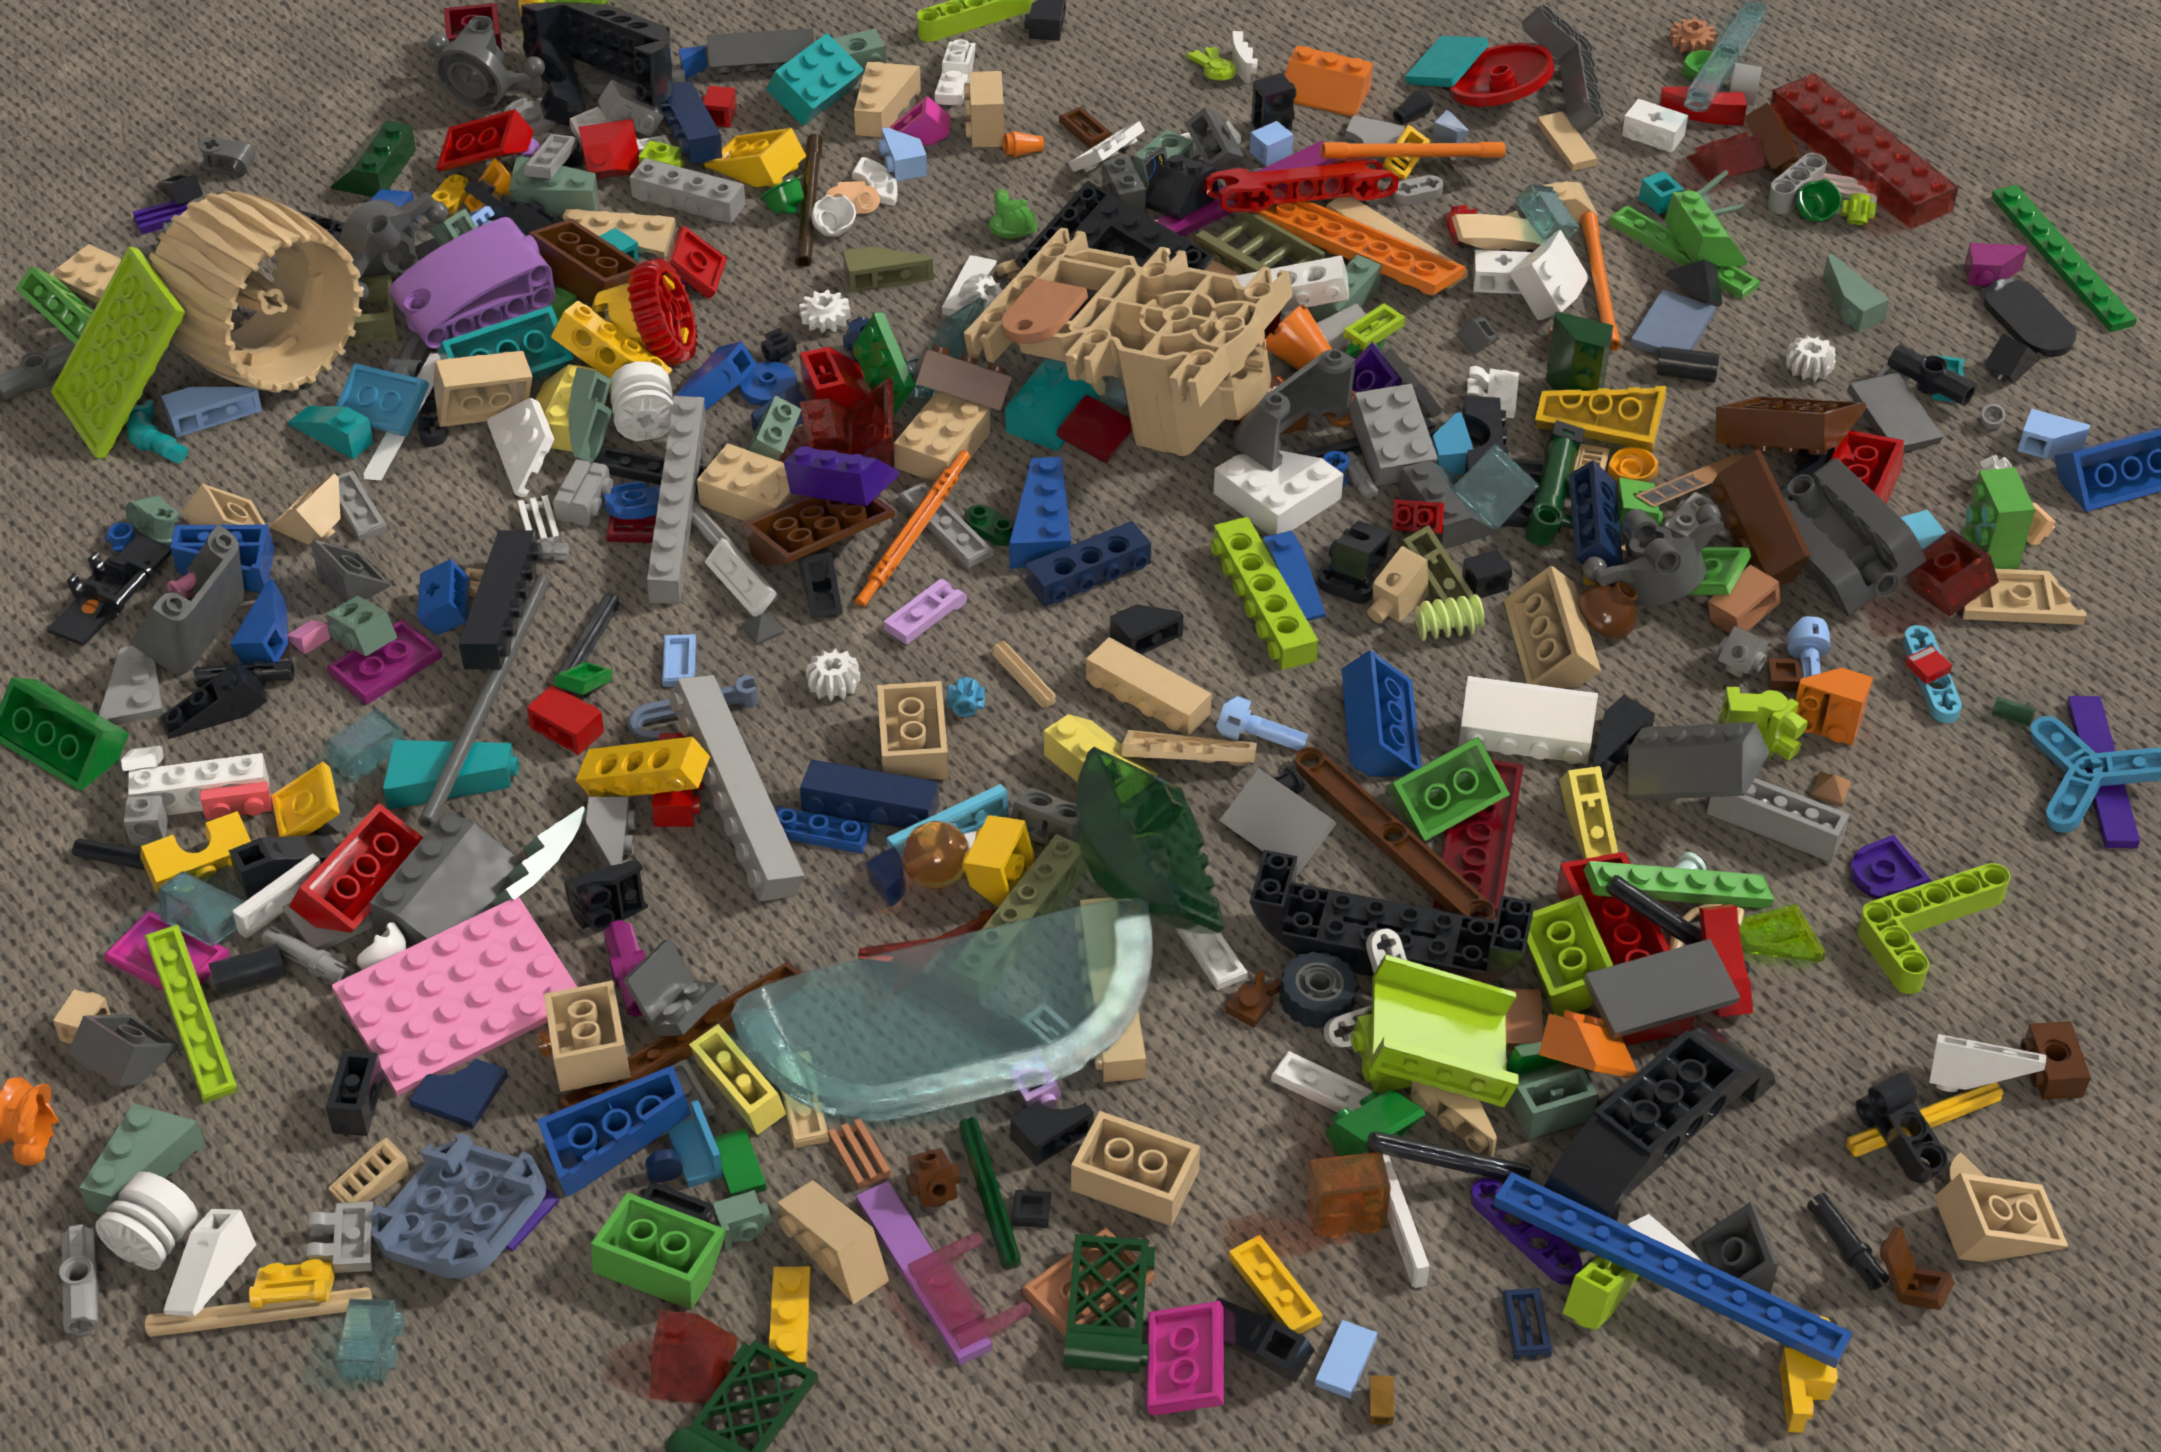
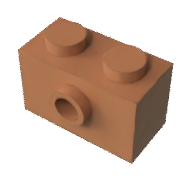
M1749 565L1742 571L1730 595H1712L1708 601L1710 621L1729 634L1734 626L1749 631L1781 603L1779 581Z

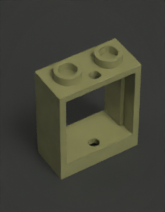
M392 275L359 278L358 281L366 283L369 289L367 300L360 304L387 301V312L363 314L361 317H356L353 327L356 333L354 337L349 336L345 346L398 340L396 304L389 295V288L393 283Z

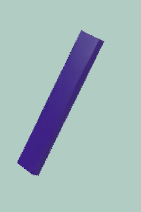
M2068 696L2066 704L2074 733L2095 753L2114 752L2115 747L2101 696ZM2084 768L2087 773H2093L2091 768ZM2125 784L2101 786L2092 802L2104 848H2138L2140 838Z

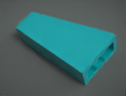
M394 740L383 786L387 809L427 803L456 742ZM474 742L447 799L510 788L512 776H518L519 758L513 755L512 744Z

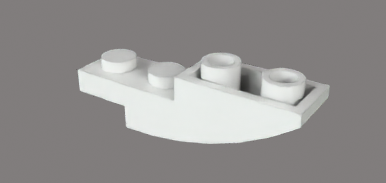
M963 39L954 40L953 42L949 41L942 61V74L935 92L936 104L965 105L964 83H969V72H972L976 43H969Z

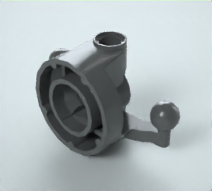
M487 16L472 18L458 37L450 43L447 36L442 33H435L429 38L428 46L437 55L434 61V72L439 84L449 96L464 106L488 110L496 107L508 90L529 87L540 89L542 87L541 75L544 73L545 64L537 56L526 59L524 63V71L526 73H513L505 70L503 66L504 56L496 45L492 20Z
M424 192L417 199L401 207L390 201L380 199L365 202L355 209L344 223L339 243L353 257L352 263L359 270L362 278L392 275V281L394 282L405 271L421 260L415 252V227L412 220L425 212L427 219L431 223L440 224L448 216L446 205L435 201L429 192ZM358 281L359 286L363 289V296L359 297L360 304L367 300L369 289L364 282Z
M1710 503L1700 506L1696 512V520L1700 526L1683 538H1673L1668 528L1660 527L1645 511L1641 509L1631 510L1626 513L1622 520V536L1627 552L1623 565L1607 568L1603 559L1593 556L1585 560L1582 565V572L1587 579L1597 581L1601 586L1618 583L1619 581L1630 584L1637 593L1638 597L1634 603L1638 605H1663L1681 599L1694 591L1701 581L1704 580L1707 569L1701 550L1714 535L1722 532L1724 529V525L1720 522V510L1717 506Z

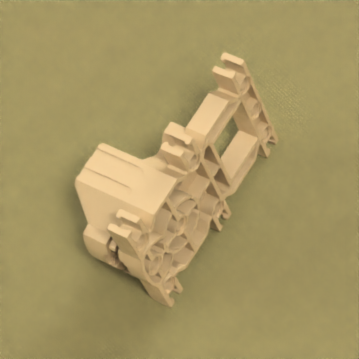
M1060 228L963 333L968 356L978 359L980 351L984 348L986 360L994 363L1013 341L1009 340L1004 334L1002 317L1035 278L1096 290L1098 292L1072 321L1068 320L1053 337L1033 344L1017 343L1021 353L1066 362L1069 379L1077 381L1080 379L1095 385L1103 376L1117 377L1126 396L1135 444L1139 447L1152 448V450L1165 453L1170 452L1178 456L1189 455L1224 419L1239 420L1248 414L1266 395L1271 383V372L1264 330L1292 297L1289 271L1280 270L1277 273L1278 278L1272 283L1270 268L1262 267L1247 286L1242 287L1236 276L1188 268L1186 251L1178 250L1176 256L1169 261L1170 249L1159 247L1143 267H1140L1133 256L1088 248L1085 232L1077 231L1074 234V239L1070 241L1068 229Z

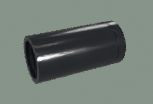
M1661 346L1657 375L1715 383L1720 354Z
M277 944L208 963L218 996L286 977Z

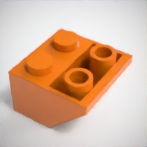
M1842 667L1802 678L1795 701L1799 703L1796 714L1808 721L1804 732H1811L1827 737L1834 742H1842L1852 746L1863 721L1874 677Z

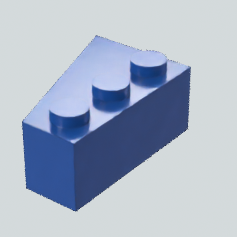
M175 525L170 548L177 573L183 575L189 573L187 571L188 567L217 525ZM220 525L232 533L238 541L244 590L261 593L270 577L275 552L269 525Z

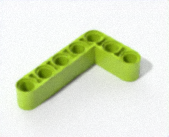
M950 0L919 10L917 13V36L922 41L932 42L1029 12L1033 0Z
M1989 863L1865 904L1862 909L1857 934L1894 987L1905 994H1916L1924 986L1929 969V961L1910 934L2001 904L2010 882V873L2008 869L2000 864Z

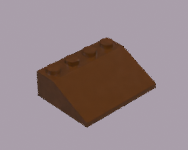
M1756 396L1716 407V443H1727V448L1742 449L1745 448V445H1754V450L1761 451L1772 450V447H1781V452L1795 453L1799 452V449H1808V454H1827V449L1840 445L1865 411L1866 402Z
M807 496L744 524L751 556L767 567L795 561L892 518L896 514L895 510L877 497L867 506Z

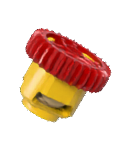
M657 258L637 264L630 271L628 283L597 293L591 308L593 312L615 325L619 331L630 339L637 341L641 347L653 356L660 358L668 367L682 364L694 357L698 345L696 340L698 338L696 332L698 326L694 320L696 315L693 314V305L689 301L690 294L686 293L685 284L681 283V276L676 275V269L671 267L669 262Z

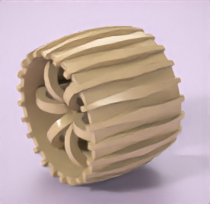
M223 191L219 195L207 194L204 196L205 199L198 203L190 202L187 205L188 209L180 216L174 215L171 218L172 225L165 234L162 232L159 234L158 238L161 241L156 252H151L149 259L152 260L151 266L186 312L182 323L177 327L170 341L189 358L212 373L239 385L268 392L280 393L281 390L295 391L304 383H314L316 381L315 377L322 371L329 372L332 369L330 364L338 355L343 356L346 352L343 347L349 336L354 337L356 331L353 327L356 317H361L362 310L359 308V297L363 296V289L359 286L358 282L361 276L359 270L352 263L353 257L327 230L312 219L284 204L265 197ZM275 255L278 257L277 268H273L272 274L275 278L273 283H271L257 270L260 268L258 264L265 257L271 258ZM238 305L257 311L249 321L244 319L241 322L242 326L234 332L231 331L234 329V323L231 322L233 309L236 310Z

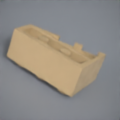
M867 62L854 109L855 135L882 137V128H890L898 119V114L903 108L906 109L908 107L909 101L913 96L918 95L921 91L920 66Z
M814 1180L777 1202L782 1216L779 1219V1224L784 1233L790 1238H795L853 1305L889 1282L873 1227Z

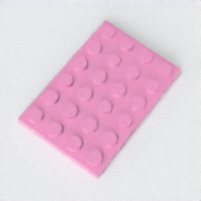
M518 896L513 901L510 899L332 984V991L368 1051L378 1053L383 1076L398 1097L418 1087L428 1074L440 1076L547 1023L544 994L576 988L577 985Z

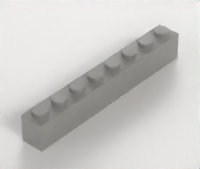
M674 396L647 576L649 603L680 604L706 423L704 397Z
M715 676L678 678L674 691L670 694V707L677 714L683 736L693 737L710 756L702 779L704 784L709 787L713 796L714 807L716 811L720 812L724 821L726 835L731 837L735 846L737 860L742 863L746 871L749 887L754 890L758 901L795 896L804 874Z

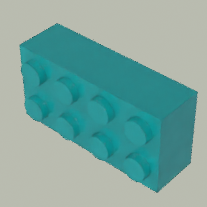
M552 305L442 341L438 349L441 360L523 351L532 374V380L560 371L573 361L571 351L551 338L558 324Z

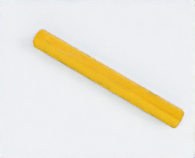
M1995 1082L1970 1089L1919 1110L1932 1128L2001 1101L2003 1090ZM1901 1126V1129L1904 1132V1134H1906L1907 1136H1911L1910 1132L1905 1127ZM1875 1127L1848 1137L1846 1148L1853 1157H1858L1884 1147L1887 1144Z

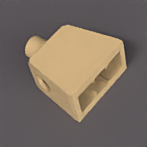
M1401 546L1373 583L1374 603L1367 610L1369 617L1373 621L1382 623L1388 616L1400 622L1429 595L1428 560Z

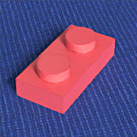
M267 781L200 790V801L206 820L217 819L238 811L239 815L248 814L252 816L259 815L262 812L273 811L272 798Z

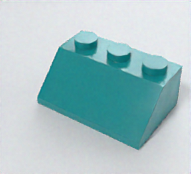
M1046 358L1005 407L1006 433L1058 451L1066 442L1056 436L1058 428L1085 395L1098 401L1100 396L1084 380L1078 379L1075 381L1069 379L1066 362Z

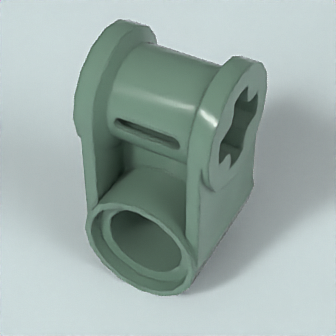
M158 495L126 504V517L133 528L140 531L147 538L171 546L175 522L178 520L179 515L176 509L168 505Z

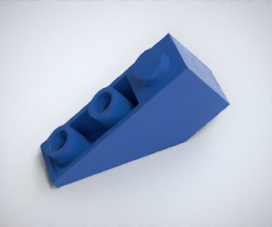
M742 341L720 346L675 396L704 397L705 410H707L739 385L756 367L757 363Z
M268 579L230 643L242 664L255 663V660L262 659L264 662H278L289 644L286 600L273 579Z

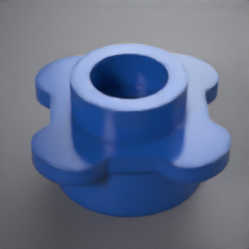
M118 522L109 528L104 538L106 542L112 544L113 551L122 552L139 534L134 533L133 526L130 523Z

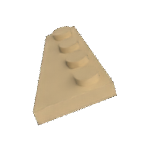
M565 209L563 215L564 220L573 219L598 236L613 228H617L638 242V253L644 254V252L655 254L657 258L661 259L666 257L676 225L675 217L662 215L653 216L580 209Z
M1128 730L1122 743L1121 756L1186 759L1205 763L1229 761L1231 765L1247 766L1248 762L1254 763L1257 743Z

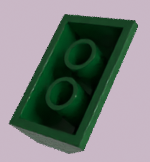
M392 121L384 122L365 138L331 185V189L374 197L380 189L389 190L416 151L412 125Z
M1556 311L1546 373V382L1554 391L1579 389L1591 391L1604 388L1614 325Z

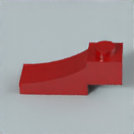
M1728 904L1699 908L1701 940L1711 939L1741 997L1737 1004L1713 1010L1712 1013L1718 1017L1753 1013L1751 979L1748 978L1743 957L1737 906Z

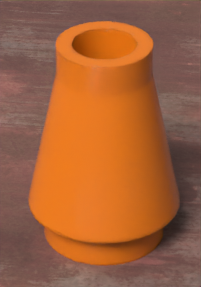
M1011 130L1010 133L1003 135L1002 147L1004 155H1011L1014 158L1035 152H1043L1044 138L1043 136Z

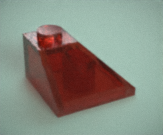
M660 1310L653 1341L650 1398L707 1403L733 1368L731 1360L735 1356L738 1338L697 1313Z

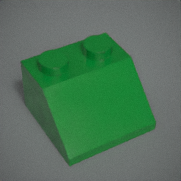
M1392 1089L1381 1095L1376 1090L1359 1101L1361 1107L1351 1112L1350 1108L1347 1107L1331 1118L1333 1124L1324 1133L1344 1164L1350 1168L1374 1153L1370 1152L1366 1147L1370 1132H1381L1402 1137L1426 1113L1420 1106Z

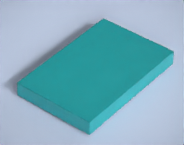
M1440 36L1405 75L1406 83L1410 85L1453 87L1489 46L1487 37Z

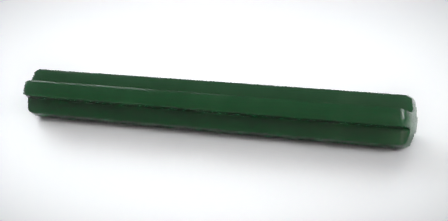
M974 1117L962 1119L959 1122V1131L1001 1266L1005 1270L1017 1268L1021 1265V1256L978 1120Z

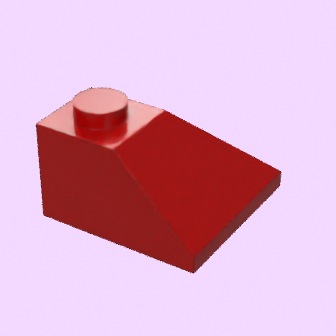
M633 119L578 127L586 171L596 173V179L631 175L639 166V151Z

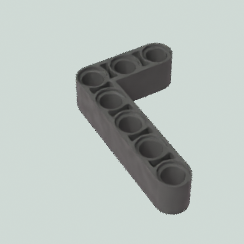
M1542 4L1527 16L1521 24L1527 35L1539 45L1547 48L1559 60L1568 120L1577 132L1583 134L1604 117L1593 47L1584 35L1548 6Z

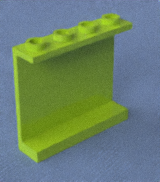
M1385 954L1372 977L1371 1069L1505 1107L1518 1086V1074L1506 1071L1505 1015L1516 999V992Z

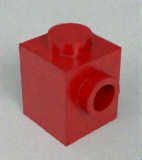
M708 86L706 95L701 97L716 126L730 128L737 109L735 88Z

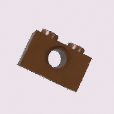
M2072 1022L2030 1024L2025 1038L2021 1040L2020 1048L2023 1051L2046 1055L2045 1070L2030 1074L2031 1084L2034 1088L2038 1087L2042 1100L2084 1097L2091 1076Z

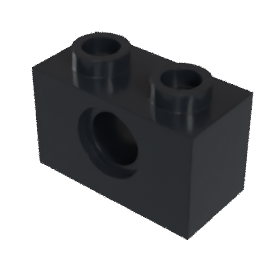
M343 1050L326 1105L332 1133L368 1136L384 1081L378 1053Z

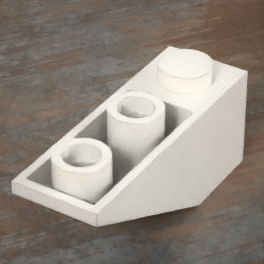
M211 1209L191 1231L163 1309L165 1315L196 1316L254 1249L256 1243L241 1210Z

